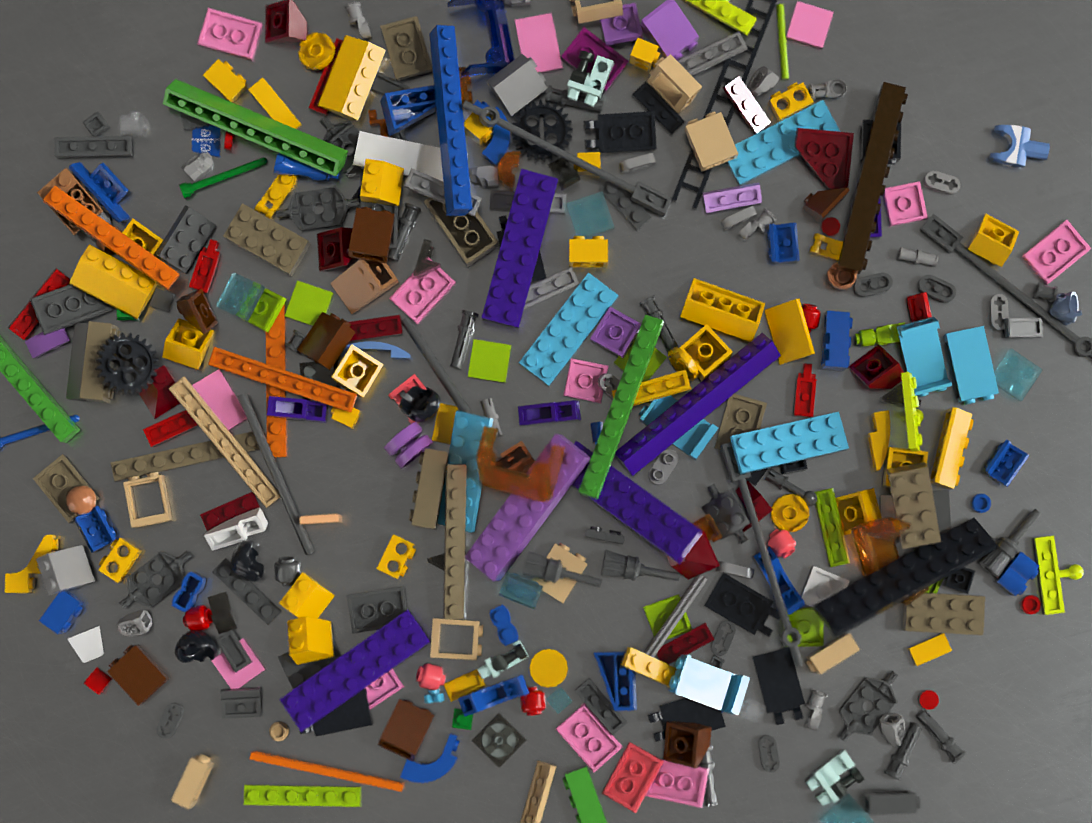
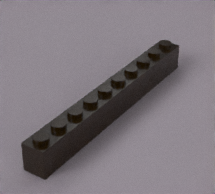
M883 82L881 85L837 269L860 274L862 270L866 269L868 259L865 258L866 251L870 252L872 240L869 239L871 233L875 232L877 222H874L875 214L879 215L881 204L878 203L879 197H883L886 185H883L884 178H888L890 167L887 164L888 160L893 158L895 149L892 148L893 141H897L899 130H896L897 123L902 121L903 112H901V106L906 104L908 96L905 93L906 87Z

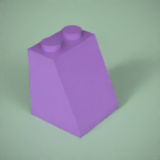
M666 0L641 20L642 32L652 44L659 46L658 52L664 59L671 54L678 61L683 56L682 53L688 49L690 51L698 44L699 35L675 0Z

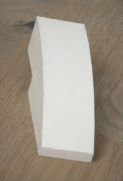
M257 508L214 527L206 532L204 537L213 551L247 540V537L265 531L268 522L261 508Z

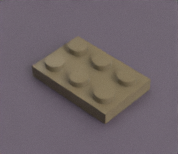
M417 16L381 26L396 81L433 71Z
M737 394L729 397L714 448L721 450L720 446L730 443V437L733 435L760 430L767 403Z
M62 454L36 475L33 480L66 521L71 523L80 515L69 511L66 505L67 494L76 486H90L67 457Z

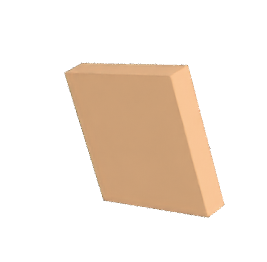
M340 514L300 517V524L342 523V516Z

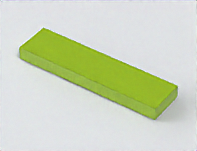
M834 489L814 492L817 495L816 506L830 567L849 564L850 559Z

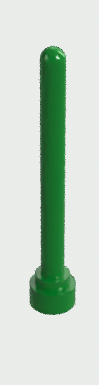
M263 157L192 184L191 182H184L179 184L185 199L191 197V194L198 189L266 165L268 160Z

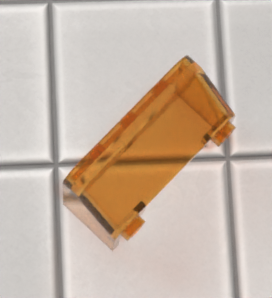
M484 426L476 456L481 484L536 501H549L554 494L566 447L553 444L549 462H536L531 467L530 474H524L495 466L496 453L493 450L498 429Z
M885 517L857 524L851 529L865 577L899 559L894 538L911 528V523L893 517ZM929 587L923 589L922 591L914 594L913 596L905 599L900 603L906 605L910 604L912 601H914L915 599L923 595L925 592L930 590Z

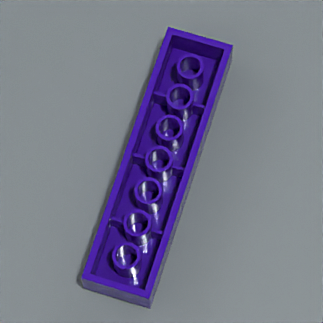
M521 169L482 314L483 319L519 328L558 178Z
M578 441L574 443L589 457H592V451ZM589 462L571 485L578 491ZM613 466L609 468L599 498L595 499L586 496L678 564L683 561L702 535V531Z
M407 610L279 700L297 727L303 732L431 641L411 612Z

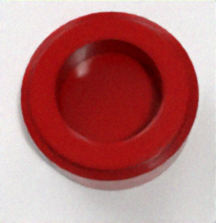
M226 131L225 150H231L234 134Z
M827 217L821 223L822 233L828 237L835 236L840 231V222L834 217Z
M1027 595L1021 600L1020 606L1024 613L1036 614L1041 608V602L1038 597Z
M925 690L919 695L921 707L927 710L937 707L939 697L934 691Z

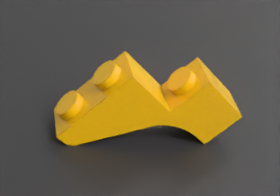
M56 535L44 536L26 568L16 573L5 574V593H32V589H35V578H32V574H41L36 559L48 553L56 552L59 549V540L56 539Z

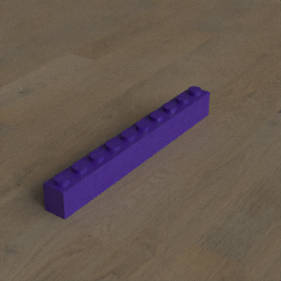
M762 332L616 450L615 455L623 467L632 476L635 475L781 355L773 341Z

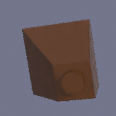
M848 188L817 191L814 195L810 193L804 200L806 204L803 206V209L820 223L850 190Z
M202 288L182 296L176 301L179 313L203 334L208 333L218 323Z
M668 721L666 724L663 760L694 769L697 768L710 747L712 727L698 723Z

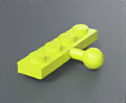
M683 0L746 36L757 21L756 17L729 3V0Z
M910 372L901 373L908 445L912 452L920 451V445L923 444L922 435L918 433V426H921L924 415L921 410L916 409V407H919L918 397L914 394V389L917 388L916 378Z
M1054 536L1033 538L1036 561L1039 565L1038 575L1044 615L1065 613L1060 578L1070 577L1078 580L1083 576V568L1078 564H1074L1069 569L1059 570Z

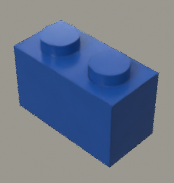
M69 591L60 592L42 615L39 622L56 634L66 633L72 625L70 623L74 616L77 617L83 610L81 606L84 602Z

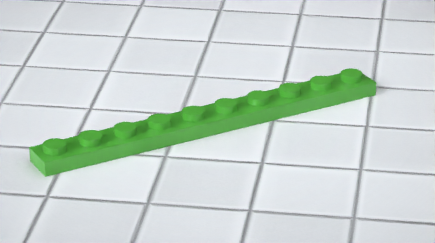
M648 315L644 316L580 486L579 493L595 499L599 498L663 327L664 321L662 319Z

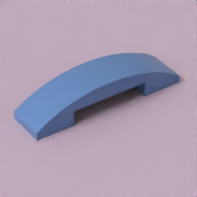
M373 341L352 343L361 351L391 352V359L411 360L409 353L394 345ZM348 344L345 347V349L339 357H343L351 344Z

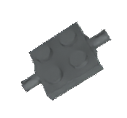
M714 484L707 487L713 498L709 503L702 506V509L721 540L729 535L736 534L741 544L748 539L742 530L751 522L748 512L734 488L727 492L719 493Z

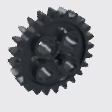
M540 100L539 105L536 106L535 102L532 101L531 108L526 104V111L524 112L520 109L519 113L521 116H514L517 123H512L513 125L540 138V132H538L540 131L539 116L543 115L544 140L546 141L549 136L556 137L557 142L553 145L564 151L563 146L569 147L570 145L566 140L572 139V136L567 134L573 132V128L567 127L572 122L571 120L566 121L568 113L562 115L563 108L556 109L557 103L551 107L550 101L543 105L542 100ZM550 117L556 120V123L552 126L546 123V120ZM528 119H536L537 124L529 126L527 124ZM518 135L512 138L513 142H519L515 146L516 149L522 147L521 155L527 152V159L534 156V162L537 161L538 157H541L542 162L545 161V157L552 161V155H555L537 145H530L527 142L528 140Z
M121 333L119 338L116 335L112 337V340L108 338L106 340L107 345L102 344L100 346L103 351L97 352V355L101 357L95 360L96 363L100 364L95 370L101 371L97 377H104L102 384L108 382V390L114 387L115 394L122 390L123 396L126 395L127 391H129L131 396L135 390L138 394L141 393L142 388L146 390L148 384L154 382L151 377H156L157 373L153 370L159 368V366L154 365L159 360L158 358H153L156 351L150 352L149 350L152 344L146 346V339L139 341V335L132 338V333H129L127 338L124 333ZM121 347H126L129 354H122ZM137 358L144 361V367L137 364ZM126 361L129 362V367L124 366ZM115 362L118 369H111L109 363ZM126 373L133 376V382L126 380Z

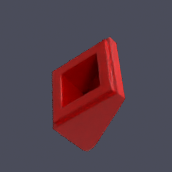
M97 667L83 684L100 695L113 678Z

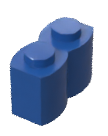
M1019 551V554H1016L1014 560L1009 562L1000 578H997L995 582L1013 596L1021 595L1027 588L1025 585L1029 579L1033 580L1039 573L1037 570L1039 565Z
M189 572L182 581L181 589L174 595L172 606L182 612H187L190 608L194 607L197 595L205 587L206 578L196 572Z
M501 605L490 610V618L492 623L498 628L497 632L500 641L505 646L518 641V631L511 623L508 609Z

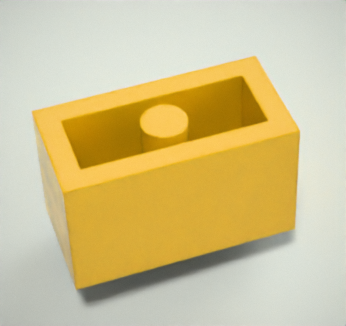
M218 59L203 76L228 101L235 103L248 89L245 84L247 81L240 74L236 76L232 72L233 67L228 62L224 61L222 63Z
M471 113L464 121L465 134L478 145L487 144L492 139L493 128L484 126L480 122L478 115Z

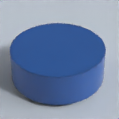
M977 494L971 500V507L977 513L987 512L991 507V500L985 494Z

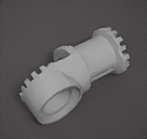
M353 2V4L345 6V10L348 11L350 17L349 25L358 26L361 40L370 38L371 33L365 17L362 16L360 9L361 2Z
M839 79L825 81L824 84H809V91H811L809 93L813 101L815 98L820 97L841 98L845 95L847 86L844 81ZM835 84L842 85L843 92L836 94L833 91V86Z
M764 208L763 213L756 220L753 219L745 225L738 234L746 241L757 229L761 233H765V229L772 222H776L777 218L773 214L771 215L768 209Z
M811 689L812 695L805 707L812 709V711L810 712V717H808L810 720H807L806 727L816 731L822 718L821 707L828 695Z

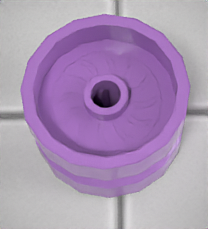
M417 422L412 423L397 433L384 447L390 456L402 451L395 459V462L401 469L420 456L421 452L425 451V448L428 449L433 444L428 435H423L416 440L422 433V428Z

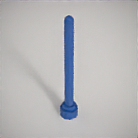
M78 415L69 416L74 423L79 421ZM46 424L0 437V448L5 444L50 431Z

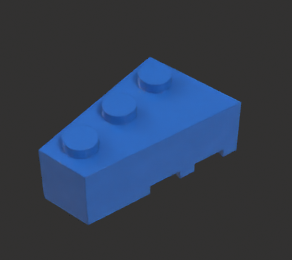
M434 85L385 93L380 100L389 137L437 111Z
M825 312L821 370L845 371L849 367V348L851 347L849 329H852L853 324L850 312Z
M626 651L595 652L594 656L606 684L614 711L636 710V672L621 666Z

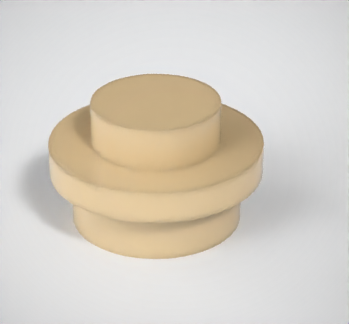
M275 722L271 725L269 734L273 740L282 741L287 738L289 729L285 723Z

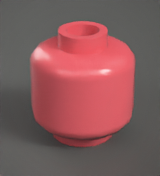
M776 529L770 533L767 545L777 557L787 558L796 550L794 548L796 541L787 530L779 531Z
M429 663L424 664L422 667L420 666L416 674V682H418L421 688L428 690H437L440 685H444L446 675L443 674V669L440 666Z

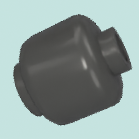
M288 556L279 558V561L274 564L275 580L282 583V586L293 585V582L300 576L298 561L294 560V557Z

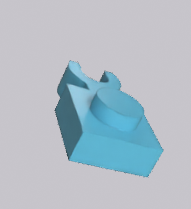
M439 689L428 690V694L424 695L425 703L445 700L444 692L440 693Z

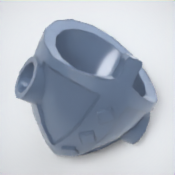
M1075 292L1058 294L1050 308L1051 315L1060 320L1063 325L1075 323L1077 316L1082 315L1081 310L1078 311L1079 302L1077 294Z

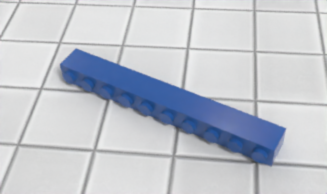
M436 25L429 33L446 215L465 216L472 210L455 26Z

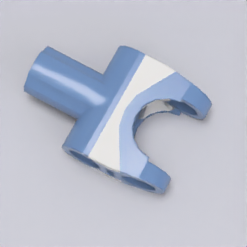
M1017 125L995 126L994 132L1001 134V136L1008 140L1009 148L1006 152L990 153V160L1002 165L1018 168L1025 167L1026 157L1047 160L1050 144L1029 140L1030 128Z

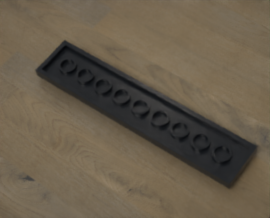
M973 517L941 535V542L926 544L815 604L813 609L834 637L837 638L997 549V543Z

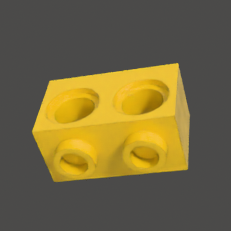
M637 37L630 54L629 64L650 72L651 68L655 67V63L660 58L659 46Z
M797 82L787 87V91L783 93L778 91L770 96L771 99L768 105L778 122L813 105L814 101L803 82L800 84ZM793 94H802L803 100L797 101ZM784 102L787 108L781 110L777 107V103Z
M393 534L378 564L377 570L396 579H399L400 576L404 577L408 568L405 564L408 558L412 560L416 552L415 544ZM400 543H404L407 546V551L404 554H399L396 550ZM391 561H396L399 565L398 570L395 572H391L388 568V564Z
M124 538L114 540L109 548L111 549L109 555H105L99 563L101 566L99 571L117 583L123 581L142 550ZM122 546L128 548V554L125 557L120 554ZM112 562H115L118 566L115 573L109 570V565Z

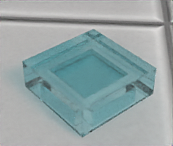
M562 687L546 698L558 714L573 702Z

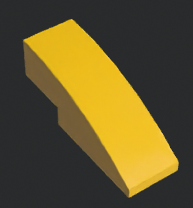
M263 77L248 89L271 119L295 129L301 126L298 119Z
M889 410L871 414L874 432L868 433L867 436L874 472L881 470L889 447Z

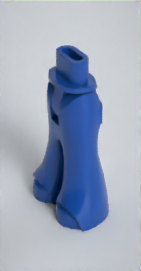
M278 153L273 174L301 175L319 181L329 180L330 178L338 179L340 172L335 177Z

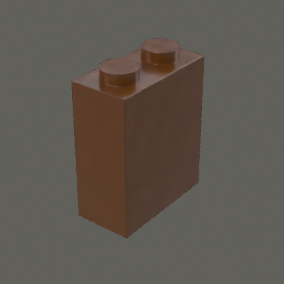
M369 207L356 208L349 245V257L387 263L395 214L387 210L375 211Z
M322 312L297 350L310 360L331 370L355 334V331L350 328L351 324L342 318L340 320L333 313L328 315Z
M130 645L124 650L123 653L125 655L120 660L116 658L109 664L110 669L107 672L139 706L170 678L140 645Z
M399 699L381 735L378 746L413 762L434 715L425 708L420 709L414 706L408 700Z

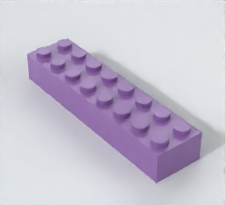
M555 434L465 555V558L492 581H501L591 460V457L563 435Z

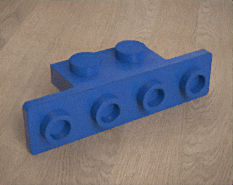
M81 162L69 166L73 175L85 185L88 192L97 198L98 203L107 209L115 221L120 223L130 218L118 204L129 190L104 163L99 164L92 174Z

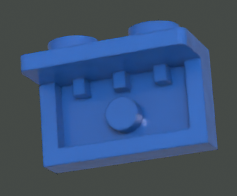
M797 223L769 224L767 236L771 244L769 257L772 262L780 264L800 261Z
M1006 439L1004 443L998 446L994 458L987 462L985 471L989 477L1008 487L1029 455Z
M99 506L94 507L89 513L74 519L91 553L112 544L116 540L115 530L112 526L108 525L106 521L107 516Z

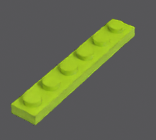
M244 785V805L360 807L361 787Z

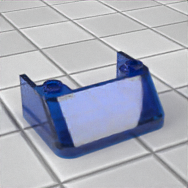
M450 0L447 3L448 7L475 4L479 10L485 11L492 48L486 52V63L469 65L461 72V77L498 73L515 60L502 0Z

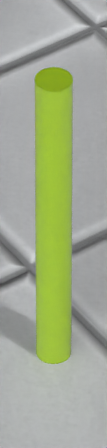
M777 4L781 79L787 80L789 79L784 4Z

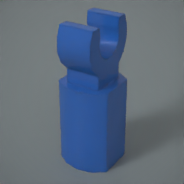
M603 422L590 423L592 440L595 446L603 428Z

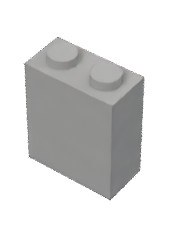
M523 54L486 81L503 108L511 116L547 89L544 83L546 79L540 71H536L537 65L531 57L527 58Z
M83 545L48 553L36 559L48 596L79 588L95 581Z

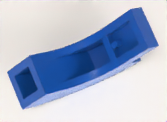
M477 100L474 105L482 109L489 106L484 101L481 103ZM496 106L500 118L507 121L504 113ZM495 125L492 127L494 131L493 138L482 152V157L493 166L498 167L508 153L510 131Z
M768 547L767 550L786 611L790 615L806 604L787 577L778 557ZM758 553L753 557L771 588L761 554Z
M523 675L462 696L458 700L464 716H468L526 695L529 691Z
M450 733L442 755L434 762L420 763L407 759L400 778L416 783H427L444 776L450 771L458 756L451 754L452 751L456 752L460 741L456 740L458 735Z

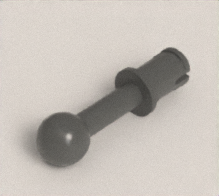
M772 468L765 478L779 486L780 490L784 487L792 493L801 496L808 506H813L817 502V495L813 491L805 492L787 481L788 476L785 477Z

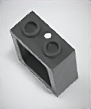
M911 790L864 792L865 812L869 815L917 813V808H920L919 796L916 797V793Z

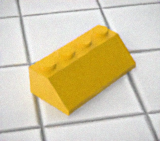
M345 35L317 106L350 121L358 120L386 50L370 42Z
M90 244L79 259L69 284L135 319L139 318L157 286V282L141 271Z
M693 278L680 317L704 326L707 324L710 328L751 342L759 327L765 303Z
M956 407L946 410L930 475L931 485L950 490L958 486L960 475H957L959 467L962 468L965 459L962 456L963 450L967 449L969 443L967 433L968 430L971 431L974 422L971 419V413Z

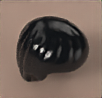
M414 386L400 400L399 407L410 419L416 422H425L437 413L440 406V397L437 392L428 387L424 390Z
M244 540L239 543L233 552L231 568L237 576L248 581L257 582L262 578L264 566L256 561L258 552L252 547L253 542Z
M202 630L186 632L181 636L175 647V656L183 663L194 660L203 662V659L206 657L213 660L217 653L215 642Z

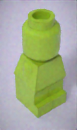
M905 322L878 326L875 330H860L854 334L856 345L860 344L862 347L873 346L875 343L878 345L900 343L897 326L904 325Z

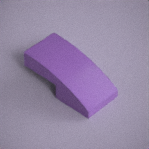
M61 329L47 335L41 332L26 340L25 343L32 358H38L70 340L65 329Z

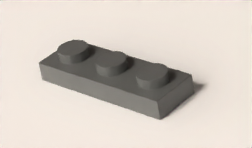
M608 181L599 188L604 196L637 231L651 219V216L641 205L630 200L631 194L628 191Z
M590 678L575 690L612 735L627 724V721L618 711H614L613 705Z

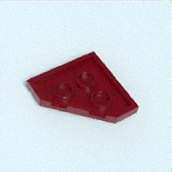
M796 128L794 147L828 189L848 188L854 133Z

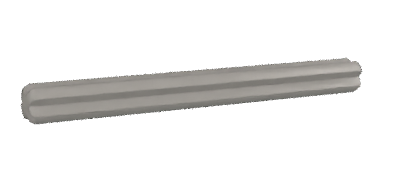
M699 574L644 654L654 658L707 582L704 576Z

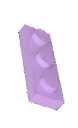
M759 183L703 193L706 213L762 203Z

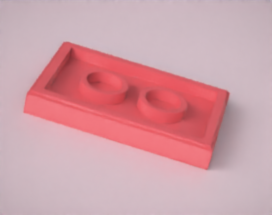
M629 742L602 794L636 813L664 761Z

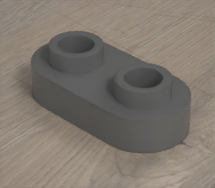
M887 273L873 274L859 278L854 284V290L857 295L866 297L888 291L893 281ZM879 280H884L885 286H880ZM861 284L866 285L867 289L865 291L861 290Z
M925 275L919 281L918 286L922 293L927 292L928 296L941 302H950L956 296L954 285L933 275ZM925 282H929L931 284V288H926ZM947 290L949 292V295L944 296L942 294V291Z

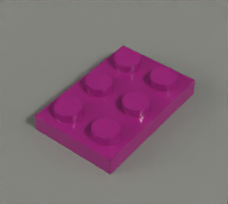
M583 27L561 55V59L577 70L581 61L578 57L580 50L594 54L593 61L588 62L586 70L588 73L592 72L597 55L613 60L614 66L603 90L605 92L629 63L626 58L609 45L606 46L605 42L585 27Z

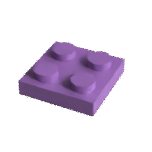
M636 3L623 5V15L600 19L606 46L637 40V37L643 39Z
M609 307L590 339L624 359L638 335L641 323Z

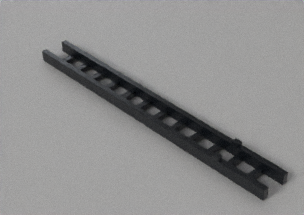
M749 0L745 12L764 18V23L761 30L751 28L749 32L757 35L758 38L754 48L747 46L748 50H745L752 53L747 65L731 60V58L725 60L705 115L711 113L715 100L731 105L727 118L723 117L727 127L730 124L736 107L730 99L718 95L722 82L727 84L731 81V79L724 76L729 65L745 71L742 77V81L745 84L777 0H769L772 2L767 13L752 8L754 0ZM691 148L671 201L676 202L681 187L697 193L692 209L696 210L712 168L701 172L699 167L691 165L694 156ZM688 170L704 175L700 188L684 182Z

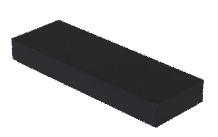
M646 81L632 94L646 111H655V120L671 136L685 123Z

